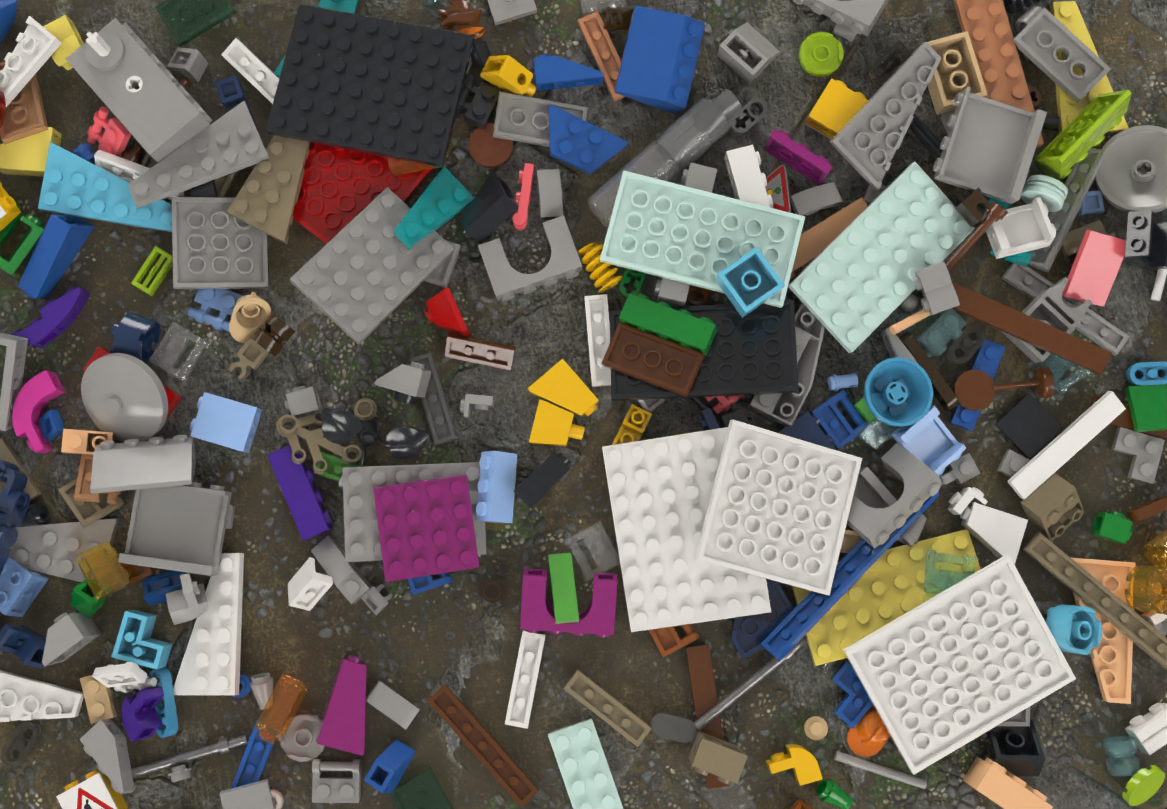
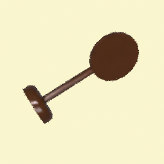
M1048 366L1038 367L1035 370L1034 380L997 385H994L992 378L987 373L981 370H969L963 372L957 378L954 384V394L962 407L978 411L992 403L995 397V390L1035 386V390L1040 397L1049 398L1054 391V380Z

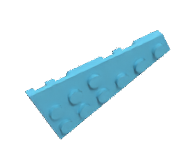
M50 142L38 205L39 210L172 232V204L161 199L137 208L128 187L129 182Z

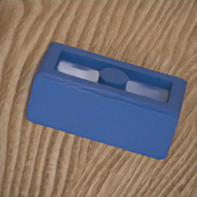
M171 570L142 579L143 599L150 606L166 602V593L183 589L180 575L187 574V572Z

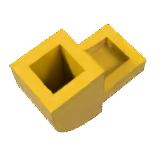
M786 744L788 754L785 755L784 752L776 753L770 756L771 759L766 760L771 774L792 768L796 782L800 786L823 779L817 760L803 746Z

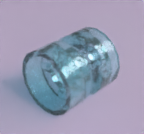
M1115 736L1103 739L1105 754L1109 756L1106 760L1109 775L1131 776L1140 770L1139 758L1134 756L1137 753L1134 737Z

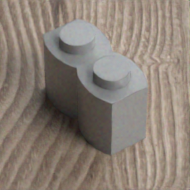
M944 261L915 272L916 277H913V282L917 291L921 290L924 298L921 299V304L925 312L929 311L930 315H934L960 305Z

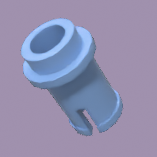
M852 373L838 376L832 374L831 377L827 378L828 388L837 392L839 389L858 387L857 374Z

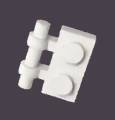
M133 662L95 668L92 677L107 688L114 687L116 692L129 693L134 689L141 691L142 689L157 685L155 677H148L147 673L140 669L138 664Z

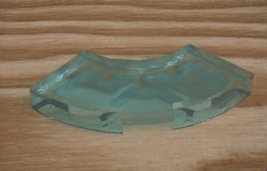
M874 418L866 423L856 436L870 447L877 449L882 442L894 439L891 433L898 427L887 425Z

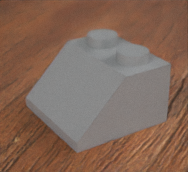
M74 611L70 614L63 613L54 619L55 624L48 628L42 664L45 667L64 662L102 633L91 617L88 618L81 612L77 613Z

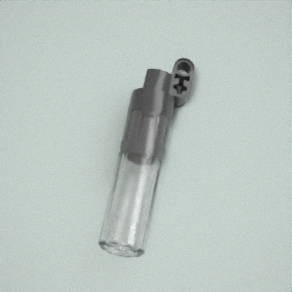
M728 89L724 90L712 102L701 98L658 137V140H653L587 199L592 213L608 228L623 170L672 182L682 173V169H686L690 166V163H694L725 134L728 133L731 136L738 137L748 131L767 113L766 102L761 98H754L742 107L736 96ZM751 105H755L759 109L758 115H754L751 112ZM744 117L746 121L737 129L735 124Z

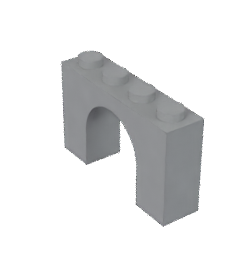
M889 0L792 1L811 8L816 14L830 17L836 24H844L850 27L857 34L868 36Z
M564 215L542 223L551 249V257L548 264L537 273L524 274L513 269L507 261L500 238L478 245L497 300L508 301L515 298L517 293L523 292L528 294L537 290V286L543 284L551 286L558 282L557 279L563 277L570 279L579 275V272L582 271V264Z
M898 442L881 459L885 468L904 483V491L900 499L886 508H871L853 495L847 525L874 549L884 544L888 540L889 535L896 528L902 527L906 519L913 512L919 511L923 503L930 496H934L942 486L938 474Z

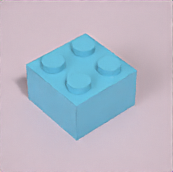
M755 247L722 270L715 278V281L742 318L776 295L785 286L758 247Z

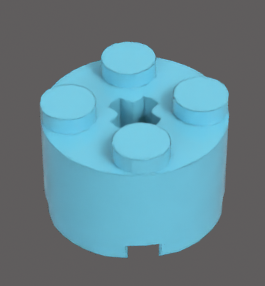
M1061 604L1048 609L1046 624L1061 652L1087 655L1091 653L1090 650L1093 647L1099 645L1102 637V624L1100 620L1096 619L1094 614L1097 613L1092 608Z

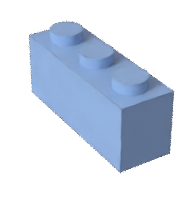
M500 451L481 452L476 521L512 523L517 454Z

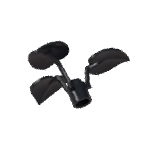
M322 408L321 411L322 433L328 441L344 444L351 437H358L360 443H362L360 467L365 465L367 446L373 445L377 438H379L385 448H390L392 457L402 460L413 458L419 454L428 440V431L404 425L393 427L387 433L385 440L381 435V431H377V425L372 420L361 422L357 416L338 409ZM341 475L339 479V491L343 496V479Z

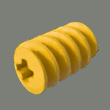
M593 242L580 249L577 253L578 256H584L581 262L582 264H588L586 271L592 272L590 279L596 280L594 286L595 288L602 287L598 291V293H602L615 286L622 279V276H614L618 268L610 269L611 264L600 262L601 250L604 244L598 245L597 242Z

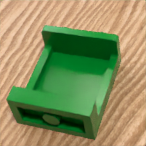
M30 213L27 216L21 214L19 217L21 221L31 227L10 257L7 258L0 254V268L13 275L44 231V228L41 226V220Z

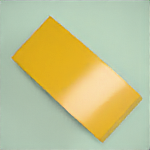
M631 404L612 445L639 441L652 413Z

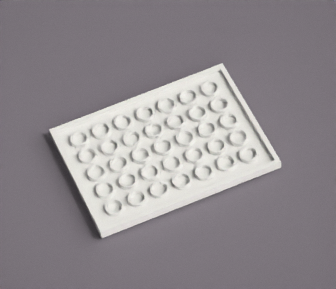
M728 427L602 447L631 632L771 612L766 578L695 559Z
M1008 555L994 561L843 650L913 775L1076 679L1012 559Z

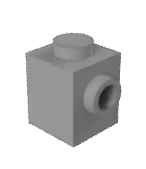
M299 386L291 389L292 393L286 394L285 408L287 413L295 418L310 415L316 411H322L319 393L314 387L305 388V386Z

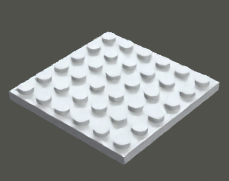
M730 420L695 559L830 596L862 458L740 421Z

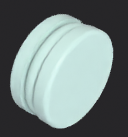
M1032 175L1027 178L1021 193V199L1026 204H1030L1036 197H1041L1042 202L1047 205L1048 212H1057L1063 207L1064 200L1068 195V188L1055 178L1045 175Z

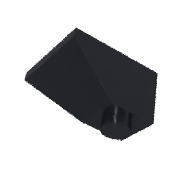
M1030 720V726H996L988 731L997 763L1015 776L1040 775L1045 757L1033 720Z

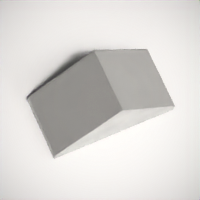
M177 47L167 67L199 82L209 63L198 50Z

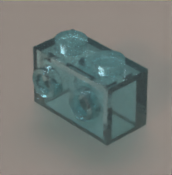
M951 308L943 311L916 337V340L929 358L934 355L938 357L948 348L946 344L951 339L955 341L964 333L962 328L967 323Z

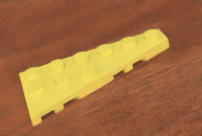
M1076 1L1053 2L1050 5L1051 14L1098 56ZM1056 51V57L1059 60H1066L1064 52ZM1073 66V73L1077 76H1082V69L1078 66ZM1107 75L1078 103L1056 84L1057 113L1060 118L1059 134L1098 94L1113 92ZM1124 115L1121 117V123L1114 129H1109L1106 133L1121 132L1128 129L1129 127Z

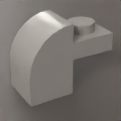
M190 573L180 575L183 589L166 593L168 609L174 625L199 617L208 607L204 584H198L197 580L192 582Z

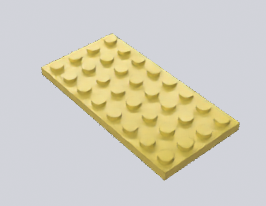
M968 529L918 541L912 547L906 544L888 549L806 634L814 666L847 658L843 651L845 648L981 570ZM791 586L797 605L811 592L810 590Z

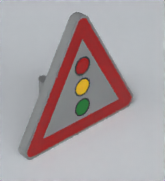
M781 165L766 177L767 186H765L767 195L770 194L772 197L774 209L791 213L786 167Z

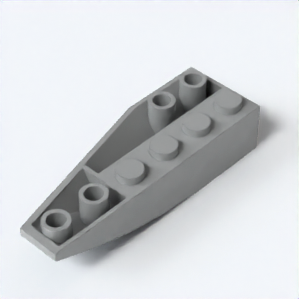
M801 303L795 314L799 391L797 393L755 394L747 407L748 410L767 420L790 427L793 425L813 385L825 330L823 324L803 303Z

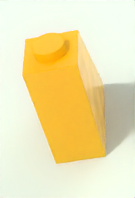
M563 359L528 388L532 395L580 417L584 414L588 417L598 409L596 404L599 400Z

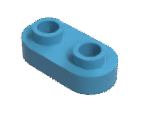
M1167 362L1133 364L1127 369L1126 378L1134 386L1167 384ZM1158 370L1162 372V377L1158 376ZM1136 371L1140 374L1139 379L1135 377Z

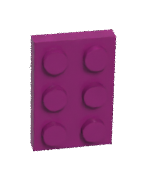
M774 129L763 149L818 186L821 185L833 167L826 158L814 155L806 145L791 140L790 135L784 131Z

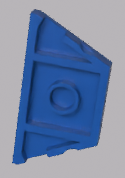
M550 104L548 108L550 156L589 175L628 145L627 141Z

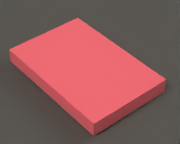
M1087 229L1067 279L1069 282L1066 284L1062 295L1080 301L1090 299L1092 304L1104 307L1125 256L1126 240Z

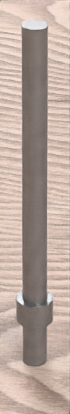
M803 637L780 662L773 658L693 723L696 728L701 730L785 661L789 662L795 657L794 654L808 643L807 640Z
M246 734L232 739L227 737L209 746L131 768L132 777L148 774L218 752L221 754L230 752L232 748L248 744L249 736Z

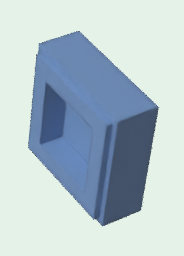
M1088 191L1079 209V216L1104 213L1101 191Z

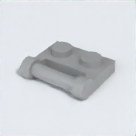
M313 759L312 803H359L361 801V759H353V762ZM322 771H352L353 777H322Z

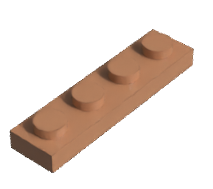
M597 11L578 19L580 30L599 71L603 72V80L613 101L615 102L626 97L615 93L621 60L607 30L603 28L604 23L599 12Z

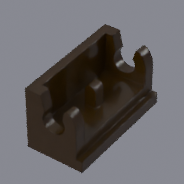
M979 187L955 208L971 227L984 218L981 211L977 208V204L982 203L987 209L990 207V202L980 193L982 190Z

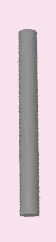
M839 751L835 752L834 760L922 789H925L927 786V780Z

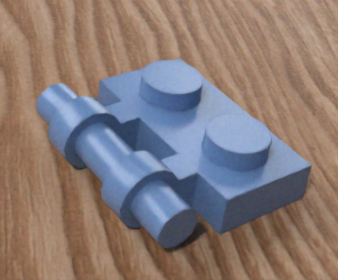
M198 289L194 301L202 304L201 308L197 310L191 307L188 311V316L195 318V321L199 323L211 324L217 330L230 332V322L227 320L229 316H232L236 302L243 295L227 289ZM211 308L220 311V315L218 317L209 314Z

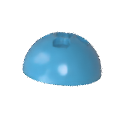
M894 357L880 362L871 370L865 381L864 398L869 411L879 421L887 425L903 427L917 423L928 413L933 401V387L928 374L919 364L906 358Z

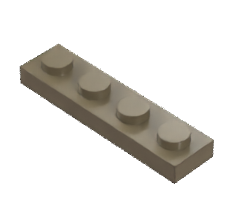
M577 669L563 688L637 747L652 729L649 724L579 669Z

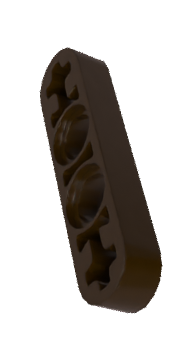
M908 331L899 336L898 338L928 374L932 383L933 394L942 407L950 411L958 406L959 401L916 338Z

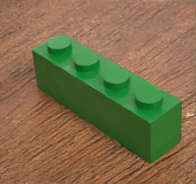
M629 293L619 316L621 323L699 351L707 356L717 332L716 324H713L714 322L706 317L699 319L692 316V313L687 310L679 309L677 311L670 308L671 306L665 302L658 301L655 303L643 294L637 293L633 295Z

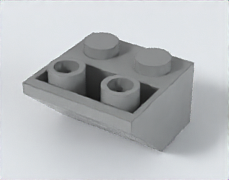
M747 22L736 28L720 44L717 56L750 85L776 58L780 51Z

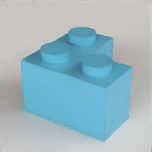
M136 609L125 611L112 658L133 662L153 669L166 667L172 643L151 638L157 615Z

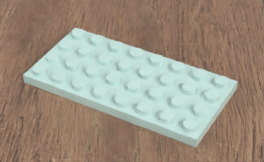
M913 162L788 287L848 353H852L916 289L913 282V277H916L915 272L942 262L975 228L971 227L955 209V205L916 162Z
M623 170L600 262L724 293L715 281L717 274L755 247H758L785 285L780 292L768 299L764 304L782 308L805 216Z

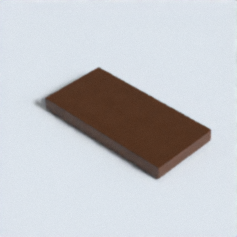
M619 322L601 364L607 368L688 398L705 354Z

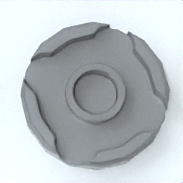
M309 713L298 714L290 718L283 725L280 733V745L290 759L298 762L310 761L324 750L325 746L316 742L322 722L317 716Z

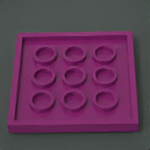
M467 475L373 487L385 582L479 568Z

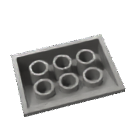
M176 435L173 439L152 437L149 441L140 442L139 439H128L124 443L116 444L114 441L101 442L100 445L96 446L93 454L91 494L192 484L196 467L194 437Z

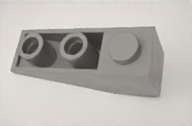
M101 719L79 740L84 745V751L98 763L97 768L100 772L107 775L111 780L112 788L121 794L132 793L135 788L126 737L112 719Z

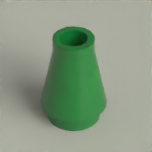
M823 779L817 787L816 795L819 796L821 801L842 809H849L851 807L853 798L848 796L833 780Z

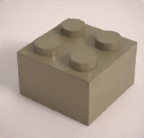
M698 731L688 758L694 767V771L708 776V773L717 776V780L730 785L731 781L738 784L748 755L739 746Z

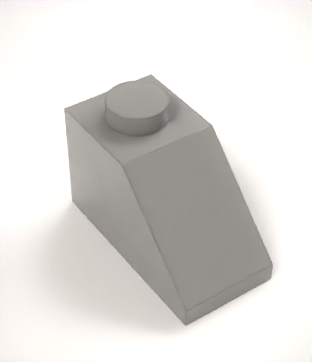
M411 361V365L401 364L375 381V385L414 397H425L432 371L424 369V364Z

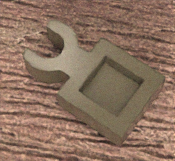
M250 337L236 354L241 360L233 363L229 371L234 373L237 368H241L242 373L238 378L244 380L249 374L248 369L251 367L256 370L268 356L269 352Z

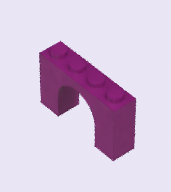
M524 568L520 629L529 633L548 631L551 634L570 632L576 636L595 634L597 637H608L609 635H614L617 574L594 573L592 600L589 606L579 613V622L555 624L554 609L550 606L546 595L548 570Z

